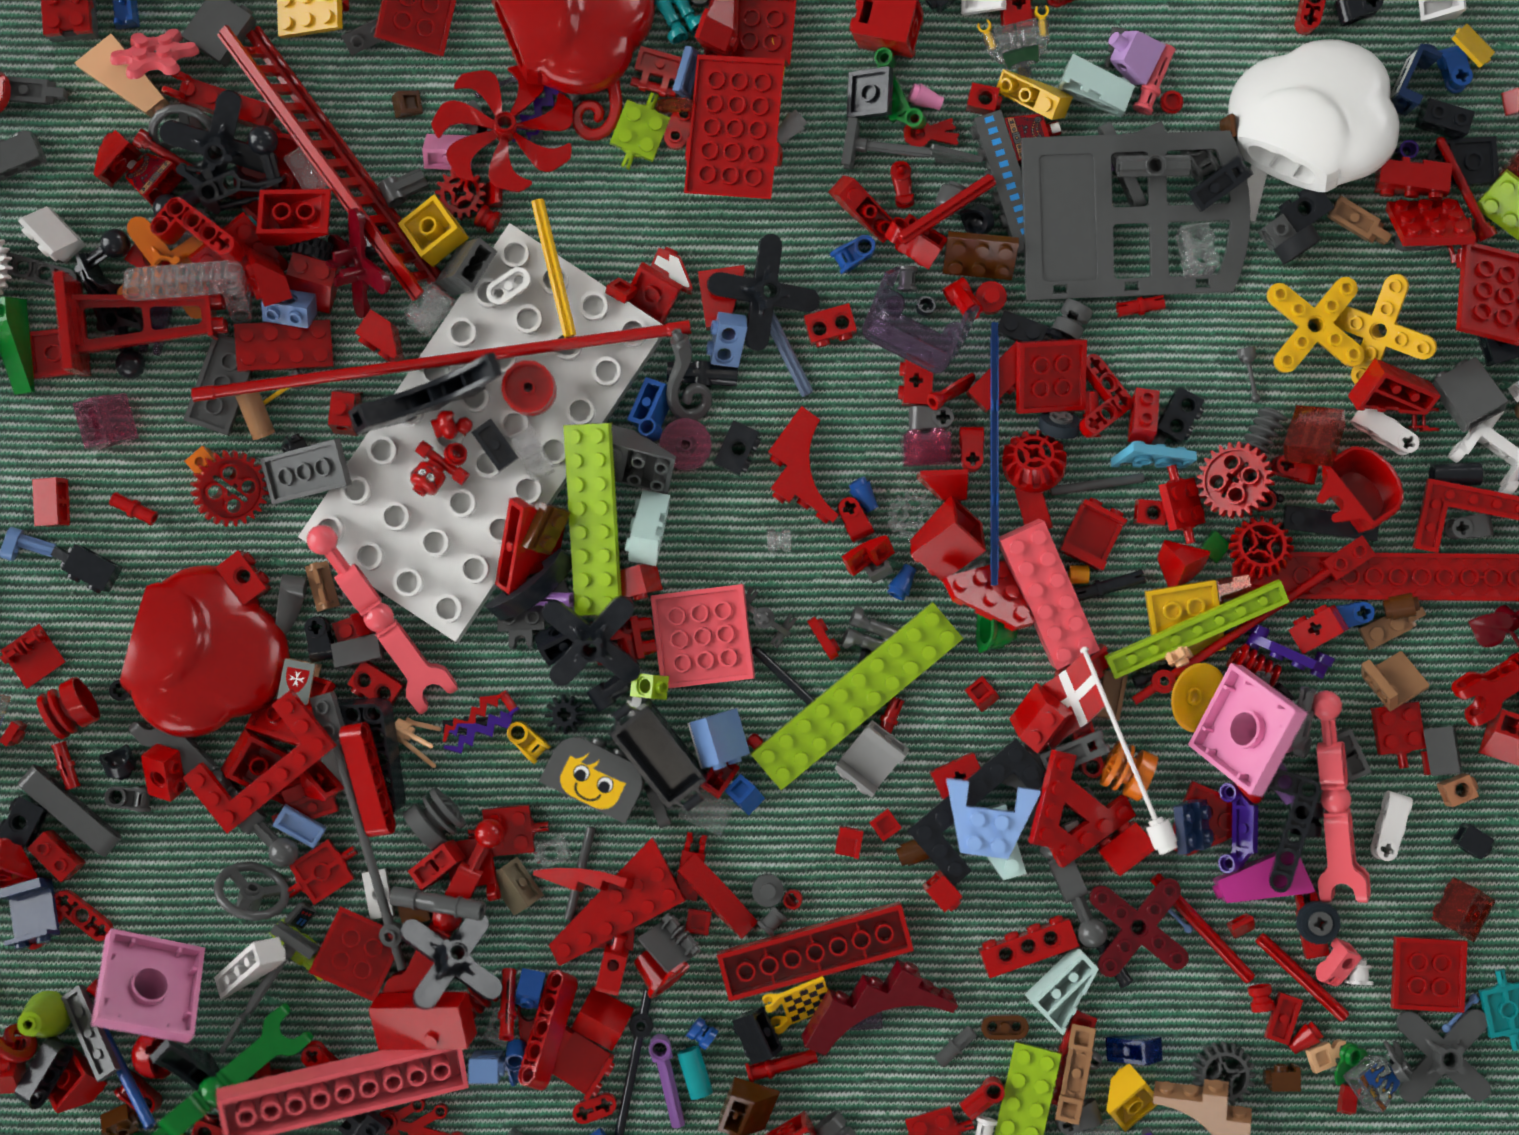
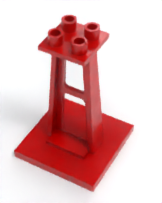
M53 271L62 369L81 377L91 376L89 353L208 335L213 340H219L218 334L228 333L227 319L217 317L216 310H226L225 296H222L221 293H214L208 287L203 288L204 294L83 295L82 282L64 271ZM198 306L201 309L202 320L199 324L159 330L152 328L150 310L153 307ZM139 307L142 309L144 328L141 332L88 339L85 309Z

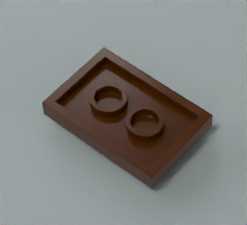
M948 231L942 274L1012 280L1019 247V237Z

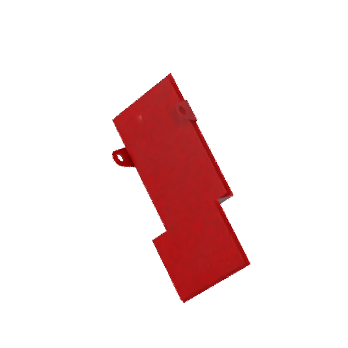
M709 0V9L711 7L712 0ZM739 0L737 37L739 38V43L736 51L732 52L731 56H723L707 50L704 51V55L697 54L690 135L687 137L685 160H687L684 193L771 199L774 166L781 167L783 161V150L780 143L777 142L784 67H789L791 61L796 0Z

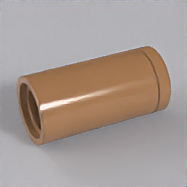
M260 392L235 396L253 440L275 433Z

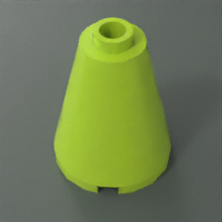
M46 990L32 996L18 1019V1030L25 1036L45 1039L62 1034L71 1023L60 993Z

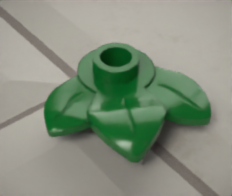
M1350 1042L1340 1050V1062L1335 1070V1083L1338 1086H1341L1344 1081L1355 1084L1359 1066L1368 1063L1366 1050L1358 1048L1356 1044Z

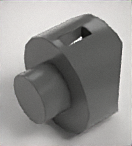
M764 873L754 880L752 895L759 905L771 907L781 901L784 887L777 876L771 873Z

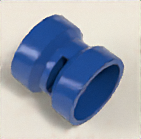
M698 1017L688 1030L686 1036L690 1040H696L699 1046L706 1050L719 1031L713 1026L709 1027L703 1018Z

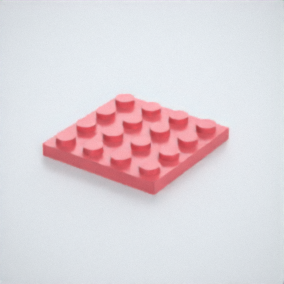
M744 584L650 596L659 674L669 676L668 688L755 678Z

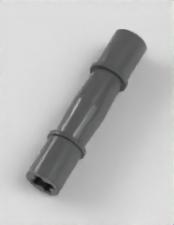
M394 886L389 898L390 904L394 906L411 908L415 911L421 909L434 913L454 915L455 918L461 917L482 921L486 912V903L483 901L466 899L462 896L455 898L437 893L422 892L421 889L415 890Z

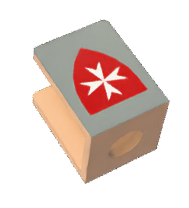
M292 658L285 659L277 699L293 689L301 701L307 705L313 677L319 678L322 664Z

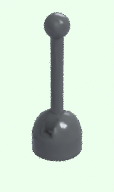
M1251 346L1237 349L1239 360L1247 364L1252 390L1251 401L1257 403L1260 401V395L1257 394L1251 365L1256 358V348Z

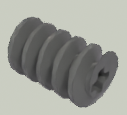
M1264 407V409L1261 408L1257 412L1260 417L1253 419L1255 425H1250L1249 431L1251 433H1247L1244 436L1247 442H1241L1243 448L1247 443L1252 445V450L1256 447L1261 450L1259 455L1261 453H1270L1265 446H1273L1274 442L1269 438H1278L1279 435L1274 429H1282L1283 426L1279 423V420L1287 421L1288 419L1277 410Z

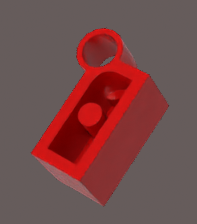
M910 213L905 219L895 217L886 230L885 237L890 242L895 243V249L898 252L907 255L918 265L924 266L929 270L945 246L947 237L931 228L908 244H901L897 234L917 221L918 218Z

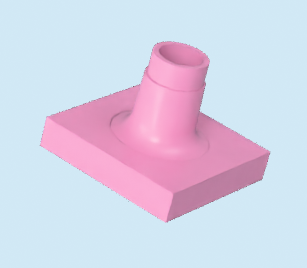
M1231 663L1188 746L1247 793L1263 797L1285 754L1294 750L1292 747L1293 740L1308 713L1244 666Z
M111 928L105 936L91 1026L188 1044L195 1033L205 948Z

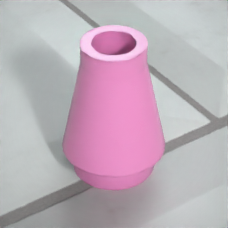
M914 83L908 96V102H911L912 106L936 110L941 109L944 97L921 83L919 85Z

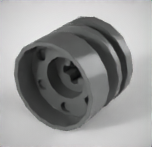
M436 787L429 791L433 799L427 795L422 797L426 806L425 809L415 803L403 813V817L412 831L432 851L447 842L446 835L443 832L444 829L455 835L457 829L454 824L460 829L466 826V821L457 805Z

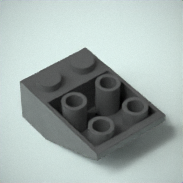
M612 425L615 482L668 494L676 456L635 430Z

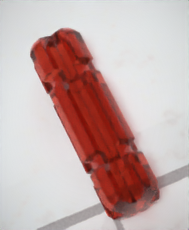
M688 97L659 99L656 109L661 111V113L686 112L692 110L694 102Z

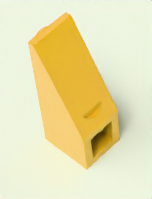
M1005 69L1002 70L996 86L1000 88L999 94L1051 120L1065 118L1073 98L1072 95L1056 87Z

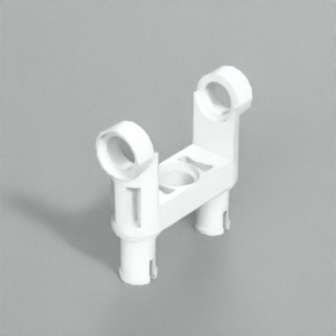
M1503 411L1470 429L1464 439L1453 447L1448 458L1458 463L1465 454L1470 453L1478 441L1511 465V468L1499 484L1501 487L1498 492L1512 495L1519 486V448L1493 429L1496 422L1503 415Z

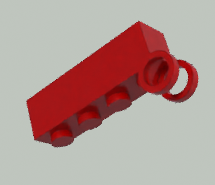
M181 71L170 75L182 81L179 91L163 86L161 89L162 93L176 98L181 104L197 108L212 115L214 114L217 98L226 89L193 79ZM239 94L242 100L238 119L239 124L254 128L258 125L268 126L270 123H274L276 115L267 103Z

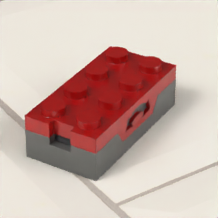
M41 0L43 35L51 42L99 39L96 0Z

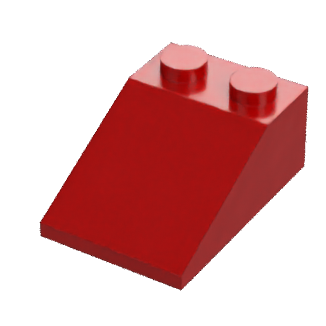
M331 189L260 190L256 234L264 246H286L328 235Z
M244 728L222 765L221 771L226 778L247 787L289 752L268 739ZM280 791L277 795H275L272 798V800H275L285 805L284 798Z

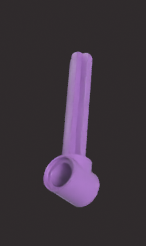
M656 1034L650 1040L649 1053L652 1062L657 1064L672 1128H681L685 1125V1120L670 1061L673 1057L671 1042L666 1035ZM656 1043H664L667 1048L662 1052H658L653 1046Z

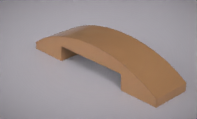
M1072 1024L1055 1120L1076 1125L1080 1123L1094 1049L1095 1028Z

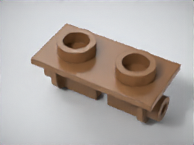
M328 560L306 566L305 570L317 612L340 606Z

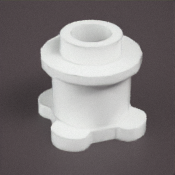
M1360 960L1349 974V979H1345L1344 983L1374 985V981H1369V968H1371V965H1367V960Z

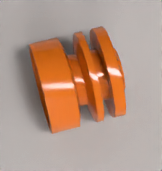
M1118 740L1104 761L1103 773L1100 776L1099 784L1105 787L1110 784V789L1116 791L1124 783L1122 794L1139 801L1143 795L1120 740ZM1130 744L1128 749L1147 791L1157 768L1158 756L1141 750L1134 758L1135 746Z

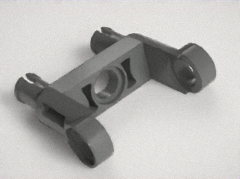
M1257 671L1256 676L1269 684L1272 675L1267 673L1265 676V671ZM1307 686L1300 688L1297 705L1308 714L1292 743L1294 748L1293 754L1301 758H1305L1308 755L1312 744V739L1309 738L1314 717L1312 705L1316 690L1312 688L1309 691L1310 687Z

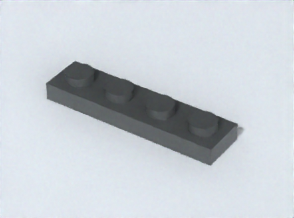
M78 985L62 996L61 999L97 1082L104 1081L119 1071L121 1067L104 1028L91 1026L94 1006L85 985Z

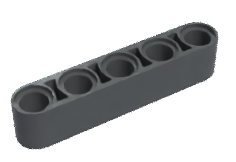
M33 764L18 781V785L22 790L99 855L106 857L122 839L121 835L73 793L65 790V787L39 765Z

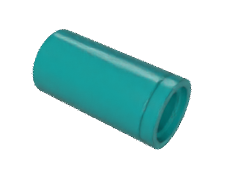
M692 1046L677 1052L691 1100L711 1095L713 1089L700 1046Z

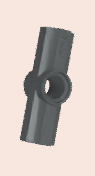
M1189 155L1118 156L1116 162L1117 177L1189 176L1191 169ZM1151 160L1157 163L1156 172L1151 171L1149 168Z

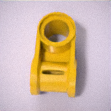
M515 721L507 729L509 740L533 764L537 763V758L546 749L549 750L551 748L550 744L523 721ZM521 726L525 731L524 737H514L512 734L513 727ZM537 745H539V747H538L534 752H532V750H533Z

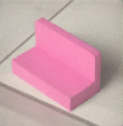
M426 134L422 148L424 169L451 170L446 156L447 149L451 144L468 135L442 134L440 138H437L435 134Z

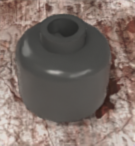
M953 181L943 184L935 199V206H940L966 189V187ZM965 206L947 218H952L953 215H960Z

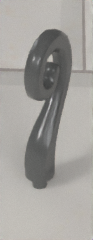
M675 329L672 331L673 338L670 340L675 361L667 383L666 400L670 411L677 418L684 421H696L705 416L710 410L712 394L704 384L692 383L682 393L683 402L687 405L691 404L693 395L698 393L702 396L701 402L698 406L691 409L684 408L681 405L678 396L679 388L691 362L692 348L688 335L682 334L681 329Z

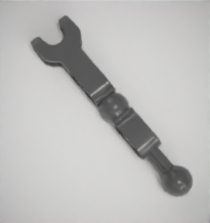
M133 722L129 726L130 733L144 746L153 747L158 743L179 750L182 770L186 774L198 764L204 762L232 798L242 791L238 785H233L232 780L225 777L215 761L192 738L171 736L157 728L151 729L143 722ZM259 808L238 827L249 835L254 832L269 847L268 855L273 864L283 868L291 866L298 858V846L290 838H279L263 822L267 816Z
M1023 743V747L1042 768L1043 762L1040 754H1037L1026 743ZM1014 772L1002 782L1013 787L1016 793L1018 787L1026 788ZM1038 801L1036 802L1028 818L1031 827L1036 813ZM1038 845L1040 853L1048 859L1047 863L1066 904L1072 903L1080 921L1077 932L1078 939L1088 948L1100 947L1107 939V927L1101 920L1093 918L1084 897L1088 894V891L1075 861H1072L1064 868L1059 867L1050 849Z

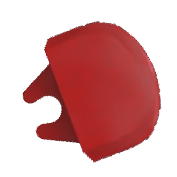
M1353 446L1322 465L1323 484L1316 500L1319 504H1324L1331 497L1341 511L1334 513L1331 517L1333 522L1350 521L1358 533L1374 529L1400 510L1404 500L1401 480L1392 465L1377 452L1364 447Z

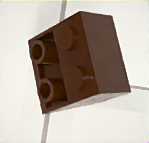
M734 1077L720 1112L717 1131L729 1135H750L764 1130L780 1091Z

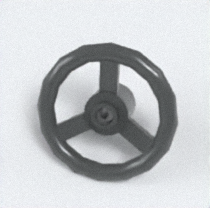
M171 104L156 111L149 121L148 133L153 138L152 140L170 150L176 146L169 145L164 141L160 142L157 134L158 125L163 118L171 114H178L179 122L203 129V123L208 131H210L212 119L197 108L185 104ZM212 147L215 153L221 154V149L219 147ZM203 160L190 164L197 168H202Z
M251 861L235 863L224 868L216 877L213 887L216 901L226 912L237 918L250 921L267 920L280 914L288 905L290 896L287 881L279 872ZM253 871L263 873L272 878L277 885L262 887L255 882H247L240 872ZM228 877L240 889L236 905L226 898L223 890L224 882ZM280 895V899L275 906L259 911L263 898Z

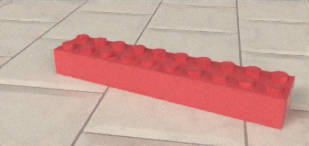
M462 1049L381 1050L217 1088L216 1098L223 1135H274L466 1089L469 1086Z

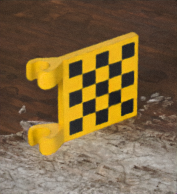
M823 976L780 994H766L762 997L763 1003L767 1004L765 1005L767 1012L775 1011L781 1004L784 1008L786 1016H774L771 1018L773 1026L780 1024L774 1027L775 1033L781 1034L790 1025L813 1016L828 990Z

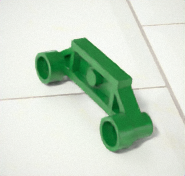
M886 47L876 51L874 60L878 64L877 68L890 66L894 69L896 65L894 53ZM894 74L892 115H888L892 123L896 121L902 122L913 129L924 128L926 125L924 113L917 108H911Z

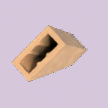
M109 34L74 62L87 75L151 118L157 110L170 105L146 74L138 79H128L126 76L128 64H111V53L116 50H125L119 40L112 34Z

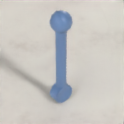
M1171 908L1168 912L1184 927V931L1191 933L1193 931L1192 925L1186 924Z
M1476 994L1470 995L1469 1001L1465 1005V1012L1472 1004L1479 1002L1480 998ZM1457 1013L1448 1024H1444L1442 1026L1443 1032L1448 1033L1464 1013Z

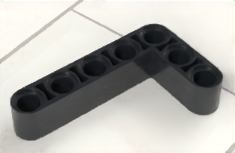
M386 698L337 699L344 725L366 722L371 729L388 796L393 802L391 807L394 814L404 806L406 797L392 704ZM375 707L380 711V714L376 712Z
M1278 768L1268 788L1294 796L1268 879L1274 891L1283 893L1291 887L1318 801L1320 787L1311 778ZM1288 775L1291 778V785L1288 788L1279 787V777ZM1308 782L1312 783L1315 786V792L1310 796H1305L1302 793V786ZM1301 805L1308 809L1307 816L1302 819L1297 818L1294 814L1295 809ZM1294 828L1300 830L1301 837L1299 840L1290 841L1287 834L1289 830ZM1286 851L1293 853L1294 860L1290 864L1282 863L1280 860L1282 853ZM1281 874L1287 878L1284 886L1277 887L1273 884V879L1276 875Z

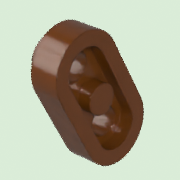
M990 1014L983 1018L980 1025L983 1035L990 1040H1018L1024 1038L1029 1031L1027 1020L1019 1014ZM991 1022L996 1023L994 1030L988 1029V1025ZM1014 1022H1019V1029H1012V1024Z

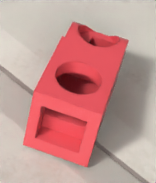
M1335 937L1330 944L1333 950L1326 960L1321 962L1316 968V977L1321 982L1337 987L1349 976L1362 957L1350 943Z

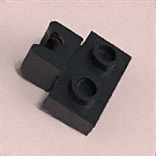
M370 1111L369 1113L345 1117L346 1120L338 1127V1130L344 1135H385L391 1123L376 1111Z

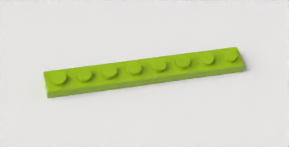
M1278 579L1104 657L1113 678L1117 679L1165 658L1166 653L1175 651L1180 646L1190 647L1289 603V599L1282 582Z

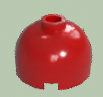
M145 1035L137 1039L131 1051V1059L135 1070L139 1074L150 1079H164L171 1074L167 1069L153 1063L150 1055L166 1039Z

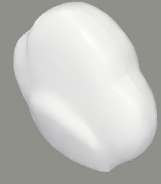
M1324 39L1312 41L1286 55L1270 57L1258 62L1238 79L1229 99L1228 112L1236 116L1237 147L1244 160L1279 180L1316 192H1327L1338 185L1364 178L1374 173L1391 158L1397 147L1400 122L1397 111L1390 100V78L1385 66L1372 52L1343 40Z

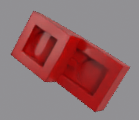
M884 535L853 548L842 556V560L848 572L855 576L871 563L878 567L892 556L895 551L889 537Z

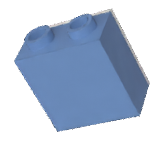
M737 708L688 723L701 769L711 766L713 770L727 767L726 762H728V765L742 761V756L750 754Z

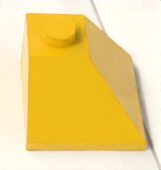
M1129 1063L1125 1067H1121L1111 1078L1107 1112L1124 1132L1157 1106V1104H1153L1154 1092Z

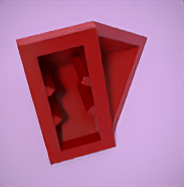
M1164 540L1157 555V560L1168 587L1187 584L1203 570L1210 551Z

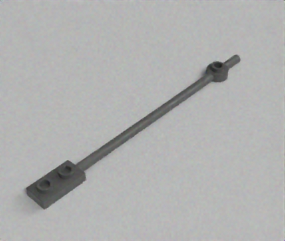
M335 691L309 698L313 713L317 721L337 744L333 748L384 922V926L379 932V938L386 947L392 949L397 970H403L407 966L400 943L403 942L400 936L402 925L393 922L372 846L363 826L340 742L339 730L341 726L345 725ZM388 933L393 935V939L388 937Z

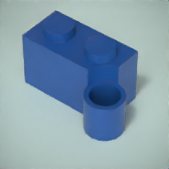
M646 377L627 420L638 428L641 435L654 442L662 436L661 426L669 411L666 400L667 384Z

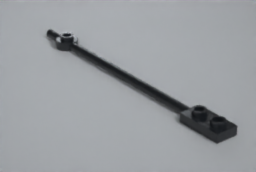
M648 989L643 990L639 1013H636L629 1023V1029L634 1035L614 1135H624L643 1038L648 1036L653 1029V1020L648 1015L651 998L647 995ZM643 1022L646 1026L645 1029H638L637 1023Z

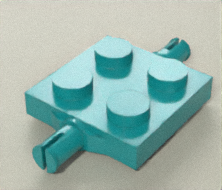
M1496 969L1494 971L1498 984L1490 988L1478 990L1482 1011L1485 1013L1488 1025L1486 1028L1487 1034L1490 1038L1509 1037L1512 1051H1518L1519 982H1507L1505 969Z

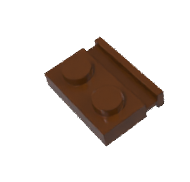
M541 502L521 545L526 549L551 555L571 513L566 509Z

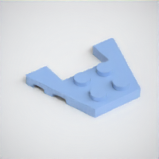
M947 778L946 783L960 853L1008 859L1040 796V790L1018 787L1014 811L967 806L969 781Z

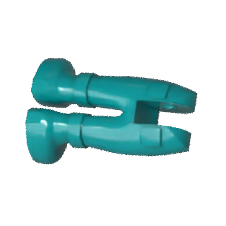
M654 0L668 27L671 28L667 35L671 44L683 42L689 37L672 4L676 5L691 35L695 36L702 15H694L695 11L691 7L689 0Z

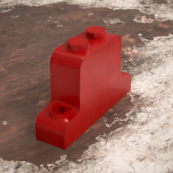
M520 497L509 498L495 585L507 594H511L524 584L528 575L541 571L544 568L541 562L550 556L533 551L532 549H526L521 545L537 509L534 505L529 504ZM564 529L552 551V554L559 548H561Z

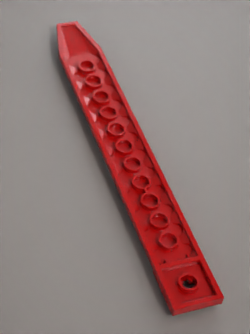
M1280 552L1274 553L1273 557L1277 559ZM1291 552L1290 554L1293 558L1291 561H1287L1288 567L1286 569L1281 568L1282 572L1279 575L1273 572V576L1270 579L1265 573L1260 580L1258 579V573H1254L1253 577L1250 578V571L1246 570L1244 573H1241L1242 565L1234 566V563H1231V587L1251 592L1279 579L1287 594L1325 569L1322 561L1336 552ZM1375 553V556L1339 580L1334 581L1330 576L1297 598L1388 600V597L1412 593V596H1417L1418 600L1519 601V554ZM1253 559L1255 562L1263 563L1260 559Z

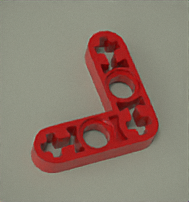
M1096 354L1087 356L1086 378L1104 400V403L1084 417L1079 423V430L1088 438L1099 434L1130 410L1133 405L1129 393L1102 358ZM1102 379L1110 383V389H1106L1103 386ZM1102 409L1109 412L1110 419L1103 417ZM1096 420L1098 424L1091 429L1089 424Z
M65 889L54 894L59 926L67 918L96 941L105 940V936L110 929H114L109 919L73 891ZM67 895L69 897L67 902L72 906L78 903V906L70 913L69 910L72 907L68 904L62 906V899L60 897ZM85 909L88 911L89 918L86 922L78 919V910ZM91 922L95 923L97 926L105 925L104 931L106 932V934L103 933L99 935L98 927H96L95 925L88 927V925ZM30 943V947L28 949L35 950L44 946L46 943Z

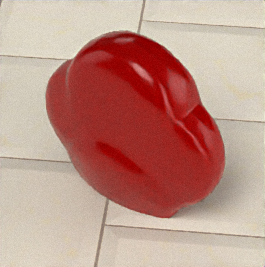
M491 0L509 48L525 81L529 84L544 85L564 93L576 95L600 92L620 80L631 62L633 52L648 37L655 14L654 0Z
M200 565L188 567L172 574L162 583L157 582L147 585L128 645L120 684L131 695L135 707L141 716L153 727L171 736L191 738L207 735L224 726L232 718L246 716L259 711L277 695L284 660L290 658L287 637L275 624L276 618L260 606L258 599L243 605L215 568L216 566ZM239 577L241 583H247L242 577Z

